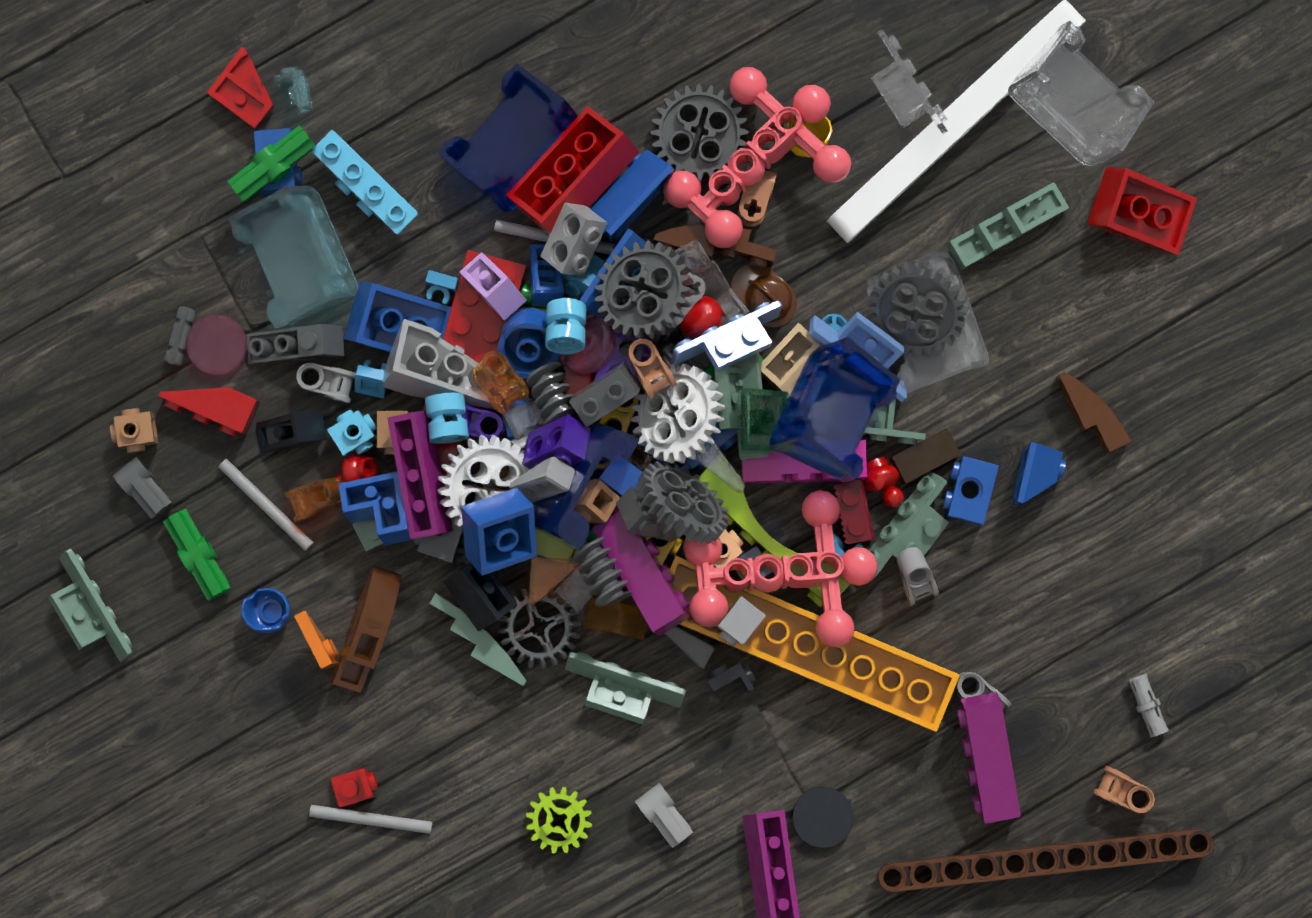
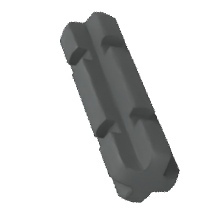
M184 306L178 308L176 315L178 321L174 322L168 344L170 350L166 351L164 358L168 364L180 366L184 356L182 350L186 348L191 330L189 325L190 322L193 323L195 311L191 308Z

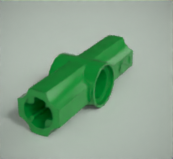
M299 125L275 145L270 144L260 150L252 158V162L248 166L240 170L227 182L245 203L268 184L272 185L283 179L292 170V166L312 152L316 146Z
M184 509L176 512L164 520L163 523L179 549L177 553L187 571L193 574L206 599L210 601L230 590V583L216 561L218 559L207 538L201 535L188 510Z

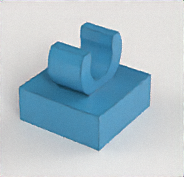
M428 270L425 282L431 287L427 291V299L432 301L433 294L436 291H441L444 293L442 304L447 305L450 301L449 292L456 293L459 279Z
M366 360L363 366L358 365L355 374L354 392L384 399L387 388L382 387L386 364L382 363L379 370L371 368V360Z

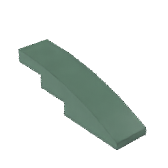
M1053 182L949 241L946 246L960 270H963L1069 209V206Z
M435 593L429 604L455 618L450 628L451 631L476 644L470 656L520 685L525 686L527 679L490 633L485 629L478 632L463 610Z

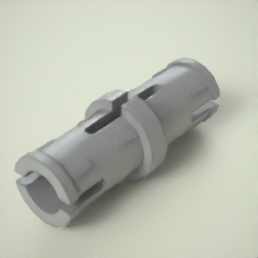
M1147 674L1129 679L1128 682L1138 704L1136 706L1137 712H1141L1150 738L1169 731L1159 708L1160 700L1155 698Z

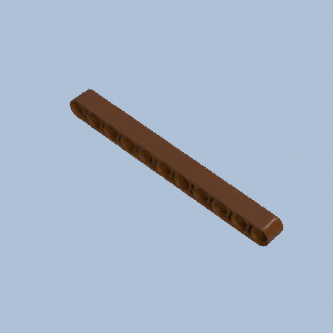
M1191 828L897 861L883 864L877 872V880L885 890L898 892L1200 858L1211 852L1213 840L1208 832ZM1196 834L1201 835L1204 841L1203 847L1199 851H1193L1190 847V839ZM1164 838H1170L1173 842V849L1169 854L1163 855L1159 850V844ZM1139 841L1142 844L1143 852L1139 857L1132 858L1128 852L1131 843ZM1107 844L1112 848V857L1108 861L1103 862L1098 857V850L1102 845ZM1073 848H1078L1082 853V859L1076 865H1071L1067 859L1068 852ZM1047 851L1052 857V862L1047 868H1040L1037 865V857L1041 852ZM1012 855H1018L1021 859V867L1015 872H1010L1006 867V861ZM982 858H987L991 863V869L986 875H979L975 869L977 861ZM950 862H957L961 868L960 874L956 878L950 879L945 875V867ZM921 865H926L930 870V876L924 882H918L914 877L915 869ZM888 869H896L900 874V879L895 885H887L884 882L883 877Z

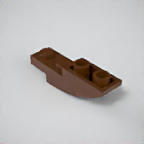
M705 224L671 228L656 233L654 237V244L657 245L660 242L666 249L671 247L675 252L677 250L687 253L688 259L704 263L705 259L712 261L716 249L720 250L719 255L725 258L737 260V257L740 256L749 259V264L766 268L767 264L773 266L777 253L775 249L749 242L751 230L744 228L738 243L730 248H718L709 243L705 236Z
M372 566L351 618L352 627L331 677L332 684L361 693L370 668L374 669L391 622L402 578L400 574Z

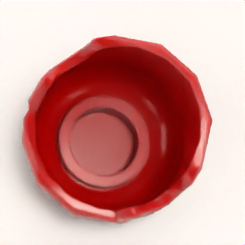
M702 296L678 326L688 337H699L707 329L713 326H721V315L726 317V314L715 299Z

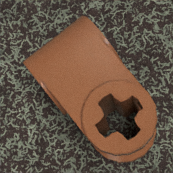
M747 166L746 171L750 170L752 167ZM765 170L763 177L758 183L752 186H745L747 191L745 193L742 192L738 209V217L742 221V225L754 228L762 223L768 201L771 199L777 173ZM750 206L756 207L757 213L754 214V217L748 216L747 210H749Z
M639 339L629 346L627 350L628 361L649 400L653 399L654 394L664 388L677 385L670 369L662 360L651 341ZM637 345H644L649 349L650 357L647 361L639 362L634 358L633 350ZM660 376L663 377V379H661L660 381L651 384L653 380L659 378Z
M1105 766L1104 770L1106 773L1098 789L1093 790V794L1136 813H1146L1153 807L1155 798L1153 792L1148 787L1130 779L1131 777L1116 769ZM1137 790L1143 791L1147 796V802L1141 808H1136L1131 800L1133 793Z

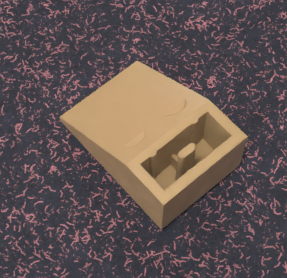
M799 323L760 364L761 376L809 420L831 422L834 392L858 395L864 389L824 346L819 345L813 340L811 334Z

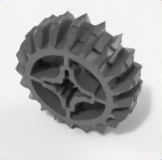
M534 586V596L529 597L528 591L523 589L521 592L524 600L520 602L518 597L513 595L512 599L517 605L509 611L511 613L509 618L502 616L499 619L501 622L508 623L507 628H499L498 633H508L509 638L503 639L501 644L505 646L512 643L514 647L509 649L507 654L512 656L517 651L521 654L517 658L519 664L524 661L525 657H529L528 667L533 668L535 659H540V667L544 669L546 668L545 659L550 658L552 665L556 666L558 662L555 655L559 653L563 659H567L568 655L563 651L565 646L571 650L576 648L573 643L568 641L570 637L580 638L579 633L571 632L572 627L581 626V622H571L570 617L577 615L578 611L573 609L567 612L565 608L572 601L567 599L562 604L558 602L562 597V592L560 591L555 594L554 598H551L550 587L545 588L543 596L539 595V587ZM534 603H549L555 606L561 613L548 618L542 617ZM526 607L530 618L529 624L521 631L515 633L516 617ZM533 612L537 619H541V622L546 620L548 623L555 620V622L549 624L544 629L546 643L542 636H538V632L535 635L532 632L525 635V632L530 631L535 626ZM565 622L564 636L561 642L553 648L549 637L550 631L553 627ZM529 637H536L541 642L545 653L530 652L522 647L519 641Z

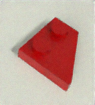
M241 47L207 91V94L257 130L272 111L274 105L246 49Z

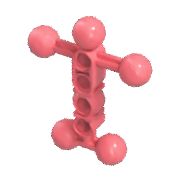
M742 67L734 72L729 84L730 94L734 100L743 105L755 104L770 119L755 133L752 142L748 141L746 143L748 148H740L735 151L728 160V165L724 164L722 166L723 170L715 172L710 177V190L704 196L700 194L701 184L694 174L688 171H675L664 182L663 193L666 201L676 208H689L705 223L704 231L709 243L718 248H730L737 244L742 236V221L738 215L731 211H717L716 209L720 205L729 206L736 203L740 193L747 191L745 186H752L758 183L764 175L765 167L769 170L771 168L770 164L779 161L794 145L798 144L814 159L813 170L819 179L826 183H838L844 180L850 172L852 164L850 155L845 149L837 145L825 146L805 127L803 122L817 123L826 117L830 110L831 101L825 89L817 85H805L796 92L793 98V107H783L766 91L767 81L761 71L753 67ZM788 121L797 122L795 127L791 129L783 128L784 124ZM766 142L775 143L774 147L770 150L761 149ZM753 163L750 170L740 171V167L743 164ZM731 184V188L727 192H718L721 185Z
M822 490L810 493L802 503L803 517L808 524L814 527L817 552L798 553L790 558H787V555H782L781 559L771 554H763L753 560L748 558L747 561L735 558L731 559L725 567L714 568V563L719 560L722 554V544L719 538L716 541L712 540L710 544L705 541L699 544L695 538L689 542L686 538L683 545L685 557L696 567L698 592L690 601V613L698 624L706 627L717 626L728 614L729 605L727 599L721 592L716 590V586H724L726 590L733 593L741 592L745 588L748 591H752L753 587L758 591L769 593L778 590L781 586L782 589L787 588V586L792 588L821 586L824 613L819 616L816 622V633L823 644L834 648L842 647L849 643L855 629L851 616L842 610L838 580L840 574L848 583L861 586L868 584L874 579L877 574L878 564L874 554L866 548L855 547L849 549L842 557L835 553L832 525L840 516V505L835 496L830 492ZM821 564H831L835 569V573H824L821 569ZM794 565L802 567L805 575L801 577L793 575L790 567ZM764 567L769 568L774 572L775 577L766 579L760 574L759 570ZM731 570H738L743 574L744 579L742 581H735L730 577L729 572Z

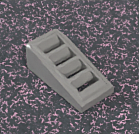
M550 457L511 482L509 489L518 488L530 502H536L568 491L575 471L556 457Z

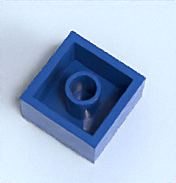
M518 488L461 506L465 555L481 575L537 557L534 506Z

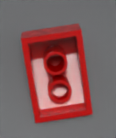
M1106 167L1087 224L1110 234L1173 255H1179L1197 198L1127 168Z

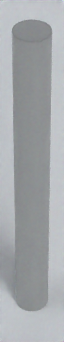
M497 219L495 222V232L547 242L550 236L540 228ZM599 241L595 252L611 255L615 244Z
M225 459L218 468L303 550L307 551L314 542L230 461Z
M311 805L309 817L427 834H431L433 824L431 821Z

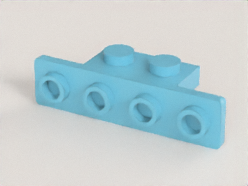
M331 130L313 149V154L338 179L334 184L346 196L352 193L360 200L356 205L368 217L374 214L398 235L418 216L417 211L335 131Z

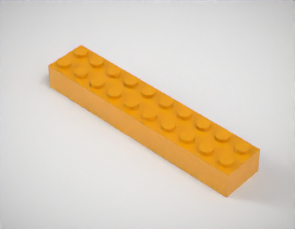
M675 556L670 568L675 580L671 583L676 592L680 590L683 592L690 604L692 597L698 592L696 567L688 560ZM716 586V590L721 592L727 599L729 605L728 612L742 596L766 615L742 646L736 643L733 646L734 648L933 732H937L959 679V674L857 631H854L851 641L845 646L838 648L828 647L819 640L816 633V622L819 615L754 588L752 591H748L745 588L741 592L733 593L726 590L724 586ZM688 607L687 610L691 616L690 607ZM692 616L679 624L731 646L718 636L721 630L717 626H701Z

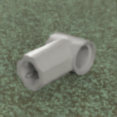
M660 783L635 800V803L650 823L653 822L672 848L693 833L691 827L674 807L675 803Z

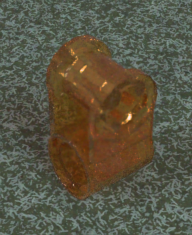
M498 351L487 352L473 368L472 377L485 393L493 408L499 413L508 411L510 405L516 401H523L528 398L529 390L526 383L518 376L502 353Z
M333 477L317 480L284 493L285 497L290 499L295 512L294 521L299 522L318 515L321 511L341 503L339 484L343 482L339 478ZM325 487L328 490V498L325 494Z

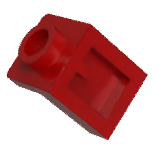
M367 767L330 778L339 808L375 797L374 790H378L374 772L368 773Z

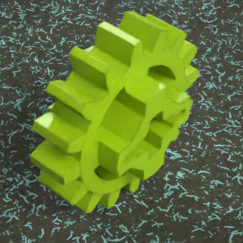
M551 787L549 796L540 792L538 795L541 802L531 801L530 805L535 811L526 813V817L533 819V823L527 825L526 828L528 830L534 829L536 832L531 838L532 841L540 838L542 840L540 848L544 849L549 844L552 846V853H556L560 846H562L565 853H568V845L571 843L576 848L580 847L577 839L579 837L587 839L588 835L583 830L584 828L592 827L591 822L585 821V817L592 814L591 810H583L587 800L584 799L578 802L576 800L578 792L574 791L571 796L567 795L566 787H563L558 794H556L554 787ZM563 799L572 804L567 808L557 807L552 800ZM543 807L547 813L546 823L540 827L539 813ZM550 808L559 815L566 814L567 818L564 823L568 832L560 825L555 827L552 825L551 822L554 820V816ZM579 813L580 824L575 833L571 827L572 817ZM551 832L561 833L566 840H553L548 838L547 835Z

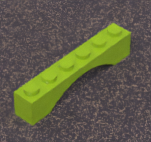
M718 456L701 474L699 481L702 483L708 482L707 488L717 492L715 498L724 501L721 506L728 510L725 514L729 517L727 524L731 525L734 522L742 529L739 535L751 546L755 543L759 544L765 550L762 555L771 554L781 559L782 555H787V558H790L792 555L798 554L781 545L759 525L746 501L741 476ZM821 564V569L824 573H835V569L831 564ZM797 565L790 567L793 575L799 577L805 575L802 567ZM840 574L838 580L841 595L850 583L843 579ZM821 586L807 587L810 591L807 596L817 606L821 607L823 605Z

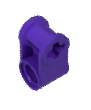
M465 405L466 413L462 415V418L467 420L469 438L479 439L480 435L487 437L489 442L492 435L499 437V439L504 435L505 424L496 413ZM494 419L498 422L497 431L491 435L485 434L482 430L484 422Z

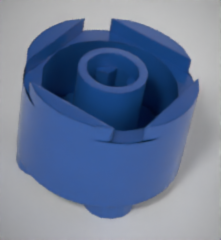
M535 308L517 310L505 320L502 326L498 343V357L501 363H504L510 369V372L517 377L527 379L539 367L551 362H557L559 354L549 351L545 346L546 328L548 326L545 311Z

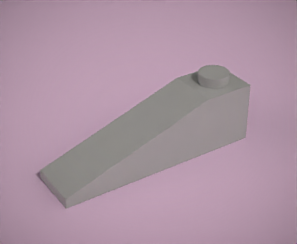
M403 319L387 360L382 387L421 398L441 393L464 394L465 405L502 411L507 410L513 382L485 363H477L463 353L465 350L460 346L456 345L454 347L440 337L441 334L435 329Z

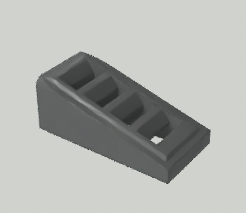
M676 626L664 633L693 662L702 669L705 668L714 651L712 645Z

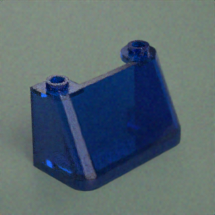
M517 63L502 78L501 90L506 96L505 99L468 141L460 136L451 138L445 142L443 148L438 153L445 163L504 212H510L516 208L506 194L578 117L577 113L562 96Z
M849 337L818 347L807 358L770 437V445L780 453L842 482L857 479L863 471V458L855 453L874 409L883 405L887 406L893 402L901 379Z
M594 422L588 426L591 428L585 460L570 466L575 471L570 489L566 492L532 502L534 506L535 529L575 551L581 550L590 529L586 518L573 510L600 460L606 463L608 460L621 462L628 459L639 442V439L599 422Z

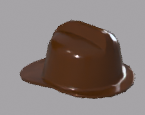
M746 264L738 269L733 276L731 284L733 297L749 314L765 302L772 304L779 300L783 305L779 317L764 324V326L773 328L783 326L796 313L797 299L794 291L771 268L767 266L766 268H760Z

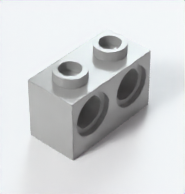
M564 202L541 253V257L562 274L584 276L608 223L585 205Z
M741 596L717 626L721 630L718 636L732 647L736 643L742 646L766 615Z

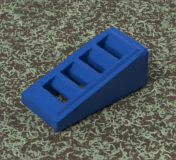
M530 244L529 246L532 306L547 307L550 301L563 298L564 296L562 273L546 260H537V258H542L541 253L545 245ZM538 269H554V271L538 270Z

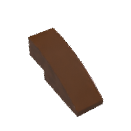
M1066 372L1055 377L1080 431L1082 432L1092 427L1105 454L1131 442L1120 421L1092 390Z

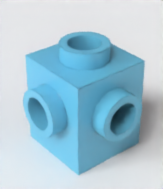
M352 410L346 411L336 418L337 424L327 429L344 457L355 452L358 455L365 453L374 446L372 441L377 439L373 433L377 430L375 423L369 414L363 416L359 410L354 413ZM358 428L359 433L351 437V431Z

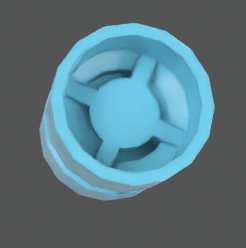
M559 298L550 301L547 304L546 323L548 325L545 335L546 348L558 354H575L583 351L586 338L584 328L586 324V305L582 301L572 298Z
M441 393L425 398L426 415L432 419L428 423L430 443H454L469 438L467 420L462 418V415L466 413L464 394Z

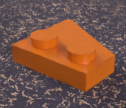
M306 610L295 615L294 617L320 668L329 669L337 665L336 657L339 656V652L332 639H325Z

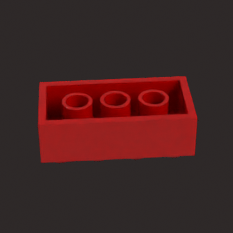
M587 106L506 196L526 217L550 235L564 202L585 205L589 208L639 154V151L622 131Z

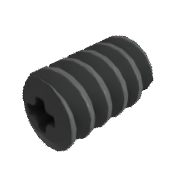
M551 362L539 367L526 380L527 385L532 388V397L536 399L535 405L541 410L540 417L545 420L544 426L567 414L573 417V414L576 413L572 405L568 406L573 394L564 395L570 389V385L568 383H559L566 378L565 373H555L561 367L559 362ZM574 416V417H573L574 419L578 420L579 422H582V420H581V418H580L579 416Z
M606 537L589 542L573 556L575 563H582L578 568L579 573L588 574L584 578V583L586 585H593L589 590L590 595H600L595 600L597 607L614 605L633 594V591L623 592L622 590L627 585V580H617V577L623 572L622 569H611L617 559H606L605 557L612 550L611 547H600L606 540Z

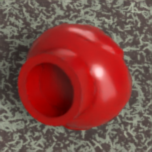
M349 454L343 459L342 473L334 475L331 480L332 489L340 494V483L378 476V466L375 460L362 454Z
M885 457L869 461L867 463V478L863 483L865 489L872 492L884 491L883 502L888 507L896 508L903 502V492L895 487L900 478L898 470L889 465Z

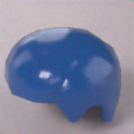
M274 588L257 589L255 593L249 598H245L242 602L241 616L245 624L257 633H275L281 630L290 619L291 605L288 599Z

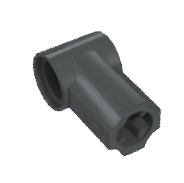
M137 456L113 475L121 488L129 496H133L152 520L173 504L166 493L153 480L154 476Z

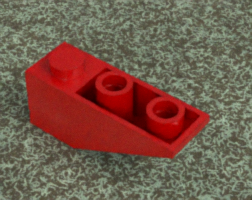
M229 387L160 392L159 397L166 400L164 406L181 413L182 408L193 412L191 418L206 425L209 424L210 420L221 424L219 430L235 438L238 432L246 436L261 403Z

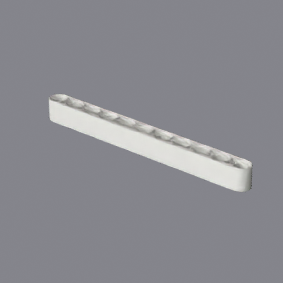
M1067 0L1061 1L827 220L830 226L847 243L851 242L1073 35L1086 20Z

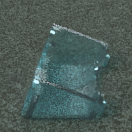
M284 187L228 217L232 226V234L236 240L247 245L253 244L275 298L268 302L266 312L268 319L273 323L275 329L293 324L356 296L358 290L357 281L323 201L313 187Z

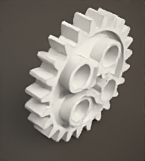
M682 363L681 367L673 366V364L670 367V371L677 383L676 386H668L655 393L654 398L649 400L645 393L644 395L638 394L636 397L641 401L640 405L632 406V409L638 412V416L631 419L632 422L639 424L633 430L634 434L641 436L637 443L645 446L644 451L654 455V458L671 464L674 461L685 463L686 457L695 460L696 450L706 453L704 443H715L711 434L720 433L721 431L715 425L716 422L724 421V418L718 415V411L725 409V405L717 403L723 397L722 393L715 391L718 383L710 380L711 375L702 372V369ZM660 376L659 378L653 380L652 384L660 381L661 379H663V377ZM689 389L688 395L684 398L686 391ZM697 417L696 423L693 425V420ZM671 429V434H670V436L667 438V434H668L669 430Z
M480 435L478 444L471 438L468 439L467 449L457 445L458 456L448 454L452 464H442L441 467L447 471V475L439 476L438 480L445 483V487L437 489V492L446 496L440 501V504L444 507H449L445 514L450 518L455 517L454 524L459 527L463 525L461 506L465 505V498L469 493H475L473 502L507 491L489 486L483 489L474 484L462 485L463 480H470L481 484H489L491 481L498 486H510L511 482L531 470L522 465L524 453L519 454L521 450L516 444L511 446V441L505 438L500 442L499 437L492 435L488 442L487 437ZM475 462H480V470L475 475H471V466ZM508 465V475L505 478L500 479V470L504 466Z

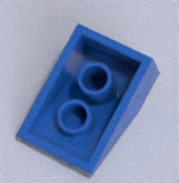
M360 281L343 339L390 353L403 319L431 327L438 331L443 339L452 307L375 283Z

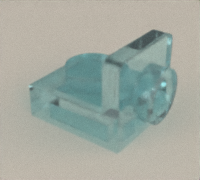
M297 67L281 69L280 74L273 76L274 82L279 87L293 84V87H289L290 100L292 105H297L301 113L313 110L307 75L303 70H298Z

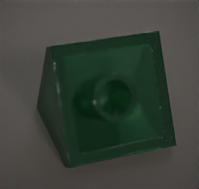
M741 388V454L789 453L788 392Z

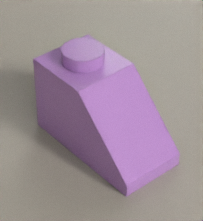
M482 252L459 272L503 320H506L511 314L515 313L527 301L511 280Z

